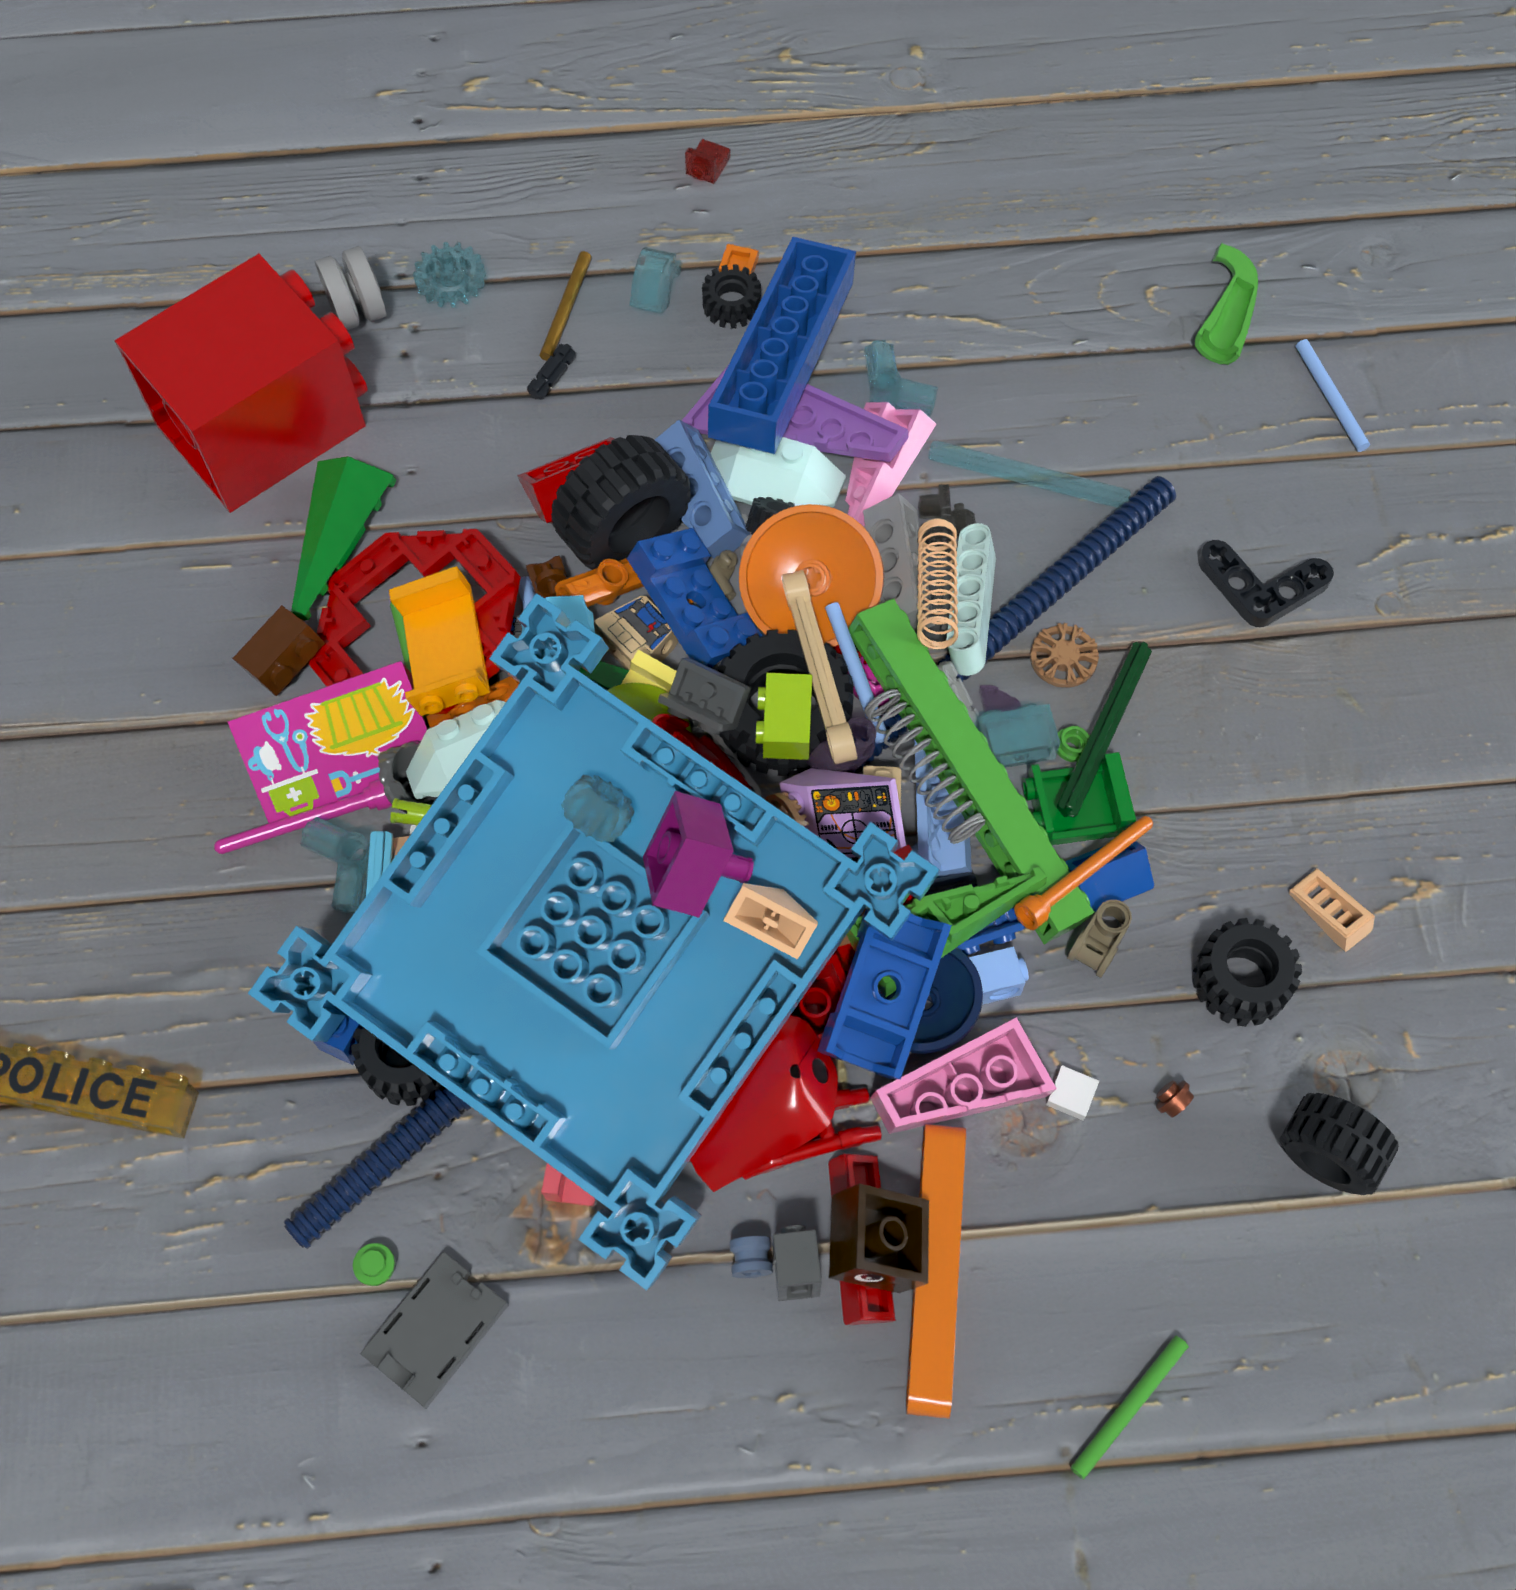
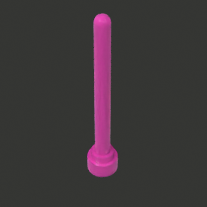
M379 779L370 782L369 787L363 789V793L217 840L214 844V849L219 854H225L369 807L370 810L377 808L380 811L392 807V804L385 796L383 784Z

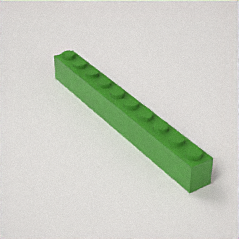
M894 598L858 613L849 627L854 644L883 690L897 689L901 693V698L897 704L906 702L907 706L898 713L900 717L904 718L910 714L915 715L914 720L906 725L909 731L918 726L923 727L922 732L914 737L917 744L927 738L932 739L931 743L923 749L926 756L934 751H940L939 755L929 763L933 769L943 763L948 764L947 768L937 775L941 782L952 775L956 776L955 781L945 787L949 795L959 788H965L960 796L953 799L957 807L969 800L973 801L970 807L961 812L965 820L976 813H982L981 816H984L983 819L986 820L985 825L975 833V836L1000 876H1007L1009 879L1031 873L1033 868L1039 867L1047 876L1046 884L1031 895H1042L1069 874L1068 865L1054 850L1045 829L1036 822L1028 809L1025 798L1013 786L1008 778L1006 768L997 761L988 747L986 737L982 732L978 731L968 715L966 706L962 701L958 700L949 686L945 673L939 670L931 658L928 647L922 645L918 640V636L910 625L907 614L899 608ZM1076 887L1051 907L1048 920L1035 930L1044 945L1080 926L1095 913L1090 906L1088 896L1079 887Z

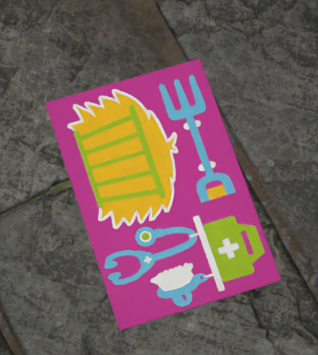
M402 660L227 722L268 823L363 793V789L369 787L370 782L379 780L380 768L377 758L379 753L391 747H400L405 743L422 741L427 727L423 717L406 700L405 692L412 690Z

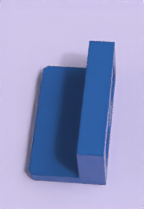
M1135 841L1078 886L1088 896L1090 906L1094 912L1105 901L1119 900L1122 902L1154 888L1155 885L1146 848ZM1102 847L1065 861L1068 865L1069 873Z

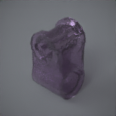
M855 717L847 721L852 736L856 739L854 744L857 760L834 765L828 742L825 740L811 753L807 764L814 769L854 773L874 753L877 734L874 724L863 717Z

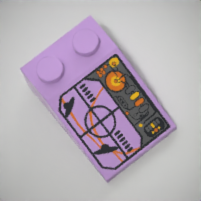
M810 768L780 782L781 792H788L790 801L797 800L798 805H801L802 808L798 813L799 815L805 814L806 819L804 821L809 823L804 827L847 857H855L852 854L851 848L870 822L898 840L896 850L906 846L895 778Z

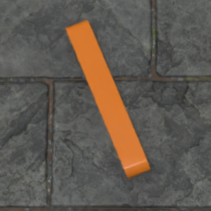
M925 1124L919 1198L929 1200L928 1284L913 1289L906 1395V1414L949 1419L951 1414L966 1150V1128L930 1124Z

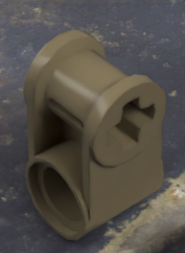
M1119 900L1103 902L1087 928L1083 929L1067 959L1070 961L1075 959L1095 970L1096 976L1102 978L1130 926L1132 915L1129 907ZM1106 916L1114 917L1119 921L1121 927L1110 928L1104 924L1102 918Z

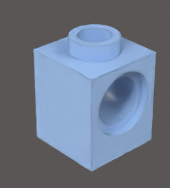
M1014 946L969 957L981 979L983 1004L1021 995L1026 983L1025 981H1028L1029 976L1026 963L1023 958H1017Z

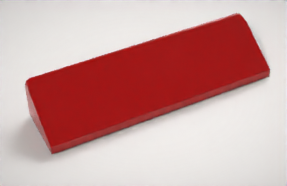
M842 1154L831 1159L828 1163L831 1198L832 1195L859 1183L881 1188L878 1156ZM840 1281L843 1322L845 1325L895 1321L892 1292Z

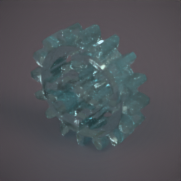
M444 242L442 249L432 245L431 254L422 252V261H415L416 271L413 272V277L419 295L425 294L426 302L428 303L436 299L438 307H442L445 302H450L451 307L454 308L458 300L468 304L467 296L478 297L477 288H484L485 286L483 278L486 277L480 254L474 255L471 246L462 250L461 242H457L454 247H449L448 242Z

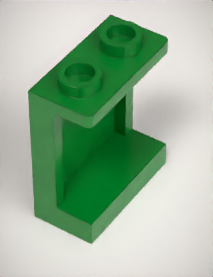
M1120 752L1104 755L1081 809L1075 817H1064L1057 809V804L1074 767L1040 772L1039 764L1030 766L1027 778L1023 779L1024 797L1026 801L1031 800L1034 812H1031L1038 825L1045 829L1051 845L1116 837L1136 822Z

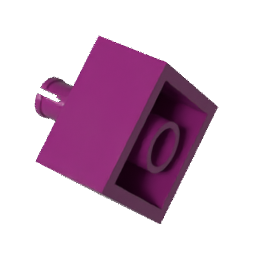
M678 791L674 792L643 855L652 905L700 917L721 876L739 881L740 883H747L750 880L754 868L753 859L732 854L734 850L721 804Z

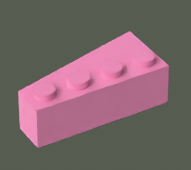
M1016 1017L901 1077V1080L897 1079L874 1092L870 1099L888 1133L892 1134L922 1127L925 1124L939 1123L1045 1098L1057 1088Z

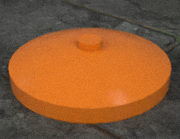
M808 504L782 510L759 526L744 549L739 568L741 598L748 615L764 634H766V631L776 629L778 634H788V629L796 630L783 588L781 577L783 574L804 570L823 643H827L832 647L839 644L825 610L827 605L835 602L839 603L849 629L858 613L880 603L884 588V567L880 551L865 527L856 519L838 509Z

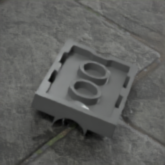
M444 1251L360 1353L425 1409L428 1408L509 1306L506 1301L482 1282L477 1288L469 1284L466 1280L471 1274ZM483 1323L484 1325L481 1327L478 1333L474 1336L470 1343L467 1344V1341L471 1338V1336L478 1329V1327ZM454 1358H456L454 1363L450 1366V1368L446 1371L442 1378L439 1379V1376L443 1373V1371L447 1368L451 1361Z

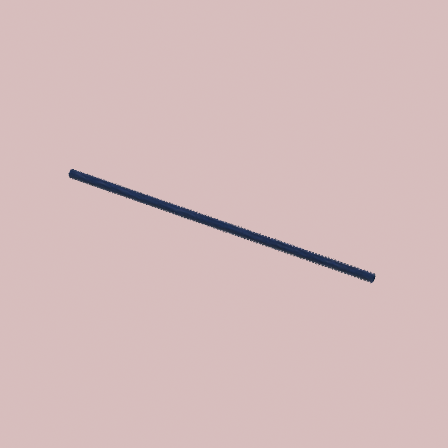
M1161 476L1154 477L1143 489L1136 492V495L1130 497L1129 501H1126L1120 508L1116 509L1114 514L1109 515L1106 520L1101 522L1099 527L1094 528L1076 546L1065 553L1061 559L1054 562V565L1047 568L1046 572L1040 574L1039 578L1033 580L1031 585L1026 586L1023 592L1018 593L1016 598L1011 599L1008 605H1004L1000 612H996L989 621L985 664L987 660L994 657L995 653L1000 652L1003 646L1008 645L1010 640L1015 639L1018 633L1023 632L1026 626H1030L1034 620L1046 612L1049 606H1053L1057 600L1064 597L1065 593H1068L1072 587L1079 584L1080 580L1086 578L1087 574L1094 571L1095 567L1101 565L1102 561H1105L1111 554L1117 551V548H1120L1124 545V542L1130 540L1132 535L1137 534L1139 529H1142L1148 522L1153 520L1154 516L1159 515L1161 510H1164L1170 503L1174 502L1176 491L1173 485ZM948 653L945 659H941L937 665L943 661H951L950 654ZM960 674L956 676L957 679L961 678L962 682L971 677V675L965 676ZM899 714L883 721L886 730H890L902 719ZM867 722L864 727L865 729L861 728L856 732V736L853 735L857 760L834 765L832 758L826 757L823 760V765L818 764L815 769L857 774V770L861 771L866 766L865 763L869 764L874 761V756L881 755L882 749L885 750L890 746H887L884 742L875 743ZM907 726L892 732L887 742H896L899 735L902 736L907 732ZM447 1088L443 1091L436 1090L434 1092L436 1097L433 1099L427 1098L425 1100L426 1105L423 1108L420 1106L415 1108L417 1113L413 1116L408 1114L403 1125L401 1123L395 1125L397 1130L393 1133L388 1131L385 1134L387 1138L383 1142L378 1140L375 1143L377 1147L374 1150L367 1149L365 1151L367 1156L363 1159L358 1157L355 1160L357 1164L353 1168L347 1166L345 1168L346 1174L343 1176L338 1174L335 1177L337 1181L333 1185L330 1183L326 1184L325 1188L327 1190L322 1194L318 1191L315 1194L316 1199L312 1203L309 1200L304 1203L306 1208L302 1211L297 1209L294 1212L296 1216L292 1220L289 1218L285 1219L284 1227L302 1248H310L311 1240L314 1238L319 1240L322 1237L320 1233L324 1229L326 1231L332 1229L330 1224L333 1221L339 1223L342 1220L340 1215L344 1212L349 1214L354 1203L357 1205L361 1204L362 1200L360 1198L365 1194L370 1196L372 1194L371 1189L375 1185L379 1188L384 1177L387 1179L391 1178V1171L395 1168L400 1170L402 1168L401 1163L404 1160L409 1162L412 1159L411 1154L413 1152L420 1153L422 1151L420 1146L424 1143L429 1145L434 1134L436 1136L442 1134L440 1130L442 1127L446 1126L449 1128L452 1125L450 1121L454 1117L459 1119L461 1117L460 1112L463 1109L468 1111L471 1109V1106Z

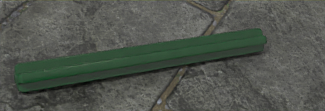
M1134 642L1131 645L1061 795L1057 809L1064 817H1075L1081 809L1103 761V757L1108 750L1151 656L1152 651L1145 642Z

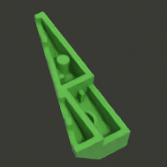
M1037 867L1033 868L1031 873L1009 879L1007 876L996 878L993 883L973 887L971 884L927 895L921 901L914 899L911 904L903 906L909 909L911 914L952 925L941 956L942 958L1012 909L1026 896L1033 894L1046 884L1047 876ZM863 916L856 920L847 933L854 951H856L860 940L856 936ZM884 976L878 983V989L886 998L896 991V984L892 978Z

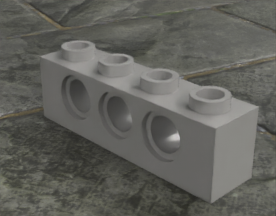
M898 493L863 510L864 527L874 539L880 551L884 567V588L879 604L894 598L899 608L907 614L910 625L915 633H917L918 531L920 526L917 509ZM928 595V596L925 597V598L931 600L930 595ZM932 604L926 606L929 610H933ZM929 614V615L926 616V618H930V617H934V616H933V614ZM929 623L925 627L930 628L935 624Z

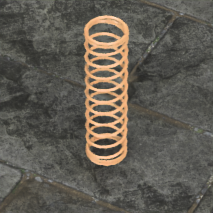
M943 519L929 520L923 523L918 531L917 636L922 645L931 649H945L953 645L958 638V600L956 597L958 594L956 587L958 584L956 578L958 574L956 569L957 532L952 523ZM936 526L946 527L953 533L952 537L947 533L937 532L929 534L922 539L923 534L928 529ZM936 535L946 536L951 539L949 543H925L927 539ZM940 544V545H944V546L935 547V546H933V545ZM951 548L952 550L949 553L945 551ZM934 554H945V555H943V556H936V555H934ZM948 556L952 559L950 562L942 560L928 562L925 560L928 557L938 559ZM928 566L936 568L950 566L952 568L950 571L934 570L929 572L926 570ZM929 575L935 577L950 575L952 577L949 581L941 579L928 581L925 578ZM949 584L952 587L949 591L945 589L929 591L926 589L928 585L945 586ZM930 594L936 596L950 594L952 596L950 600H929L925 597ZM929 604H950L952 608H950L949 610H929L928 608H926V606H928ZM949 613L952 616L950 619L941 616L926 618L929 614L945 615ZM929 623L936 625L949 624L951 628L944 632H936L925 626ZM922 629L937 635L947 634L954 630V635L944 642H936L925 637Z

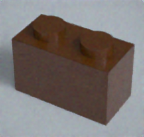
M281 605L232 659L252 678L273 695L277 696L309 660L315 656L325 642L308 624Z

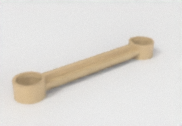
M804 570L783 574L781 577L787 604L793 616L808 672L812 675V686L824 724L833 763L837 765L857 760L854 739L842 708L812 606Z

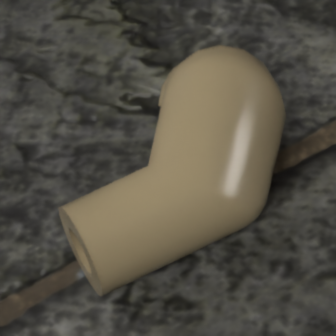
M724 550L719 556L715 557L709 571L730 602L735 598L736 593L729 580L735 570L738 558L734 552Z

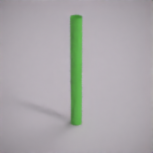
M1174 1336L1072 1464L1070 1469L1083 1480L1086 1478L1189 1346L1183 1339Z

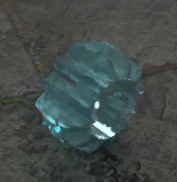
M582 775L569 788L561 804L565 811V818L573 822V827L584 832L585 837L590 835L598 842H603L604 840L614 842L629 826L631 818L635 813L631 806L630 798L622 794V789L614 787L611 781L605 782L596 775L593 777Z

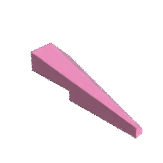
M866 402L864 410L908 429L909 438L890 462L854 457L845 501L849 504L848 515L856 519L863 526H865L863 510L893 495L936 426V423L920 409H895L889 402Z

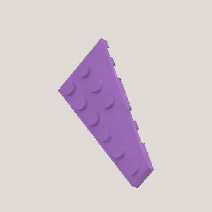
M727 367L682 420L698 429L700 434L708 435V405ZM809 384L806 385L783 435L785 438L815 446L820 452L890 462L909 438L908 429Z

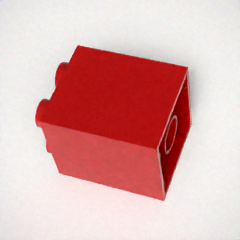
M259 253L114 340L156 426L229 513L366 426L357 398L367 393L368 387L357 367L349 358L344 356L355 348L349 332L334 313L329 312L319 319L311 311V308L315 306L314 298L297 272L290 269L280 276Z

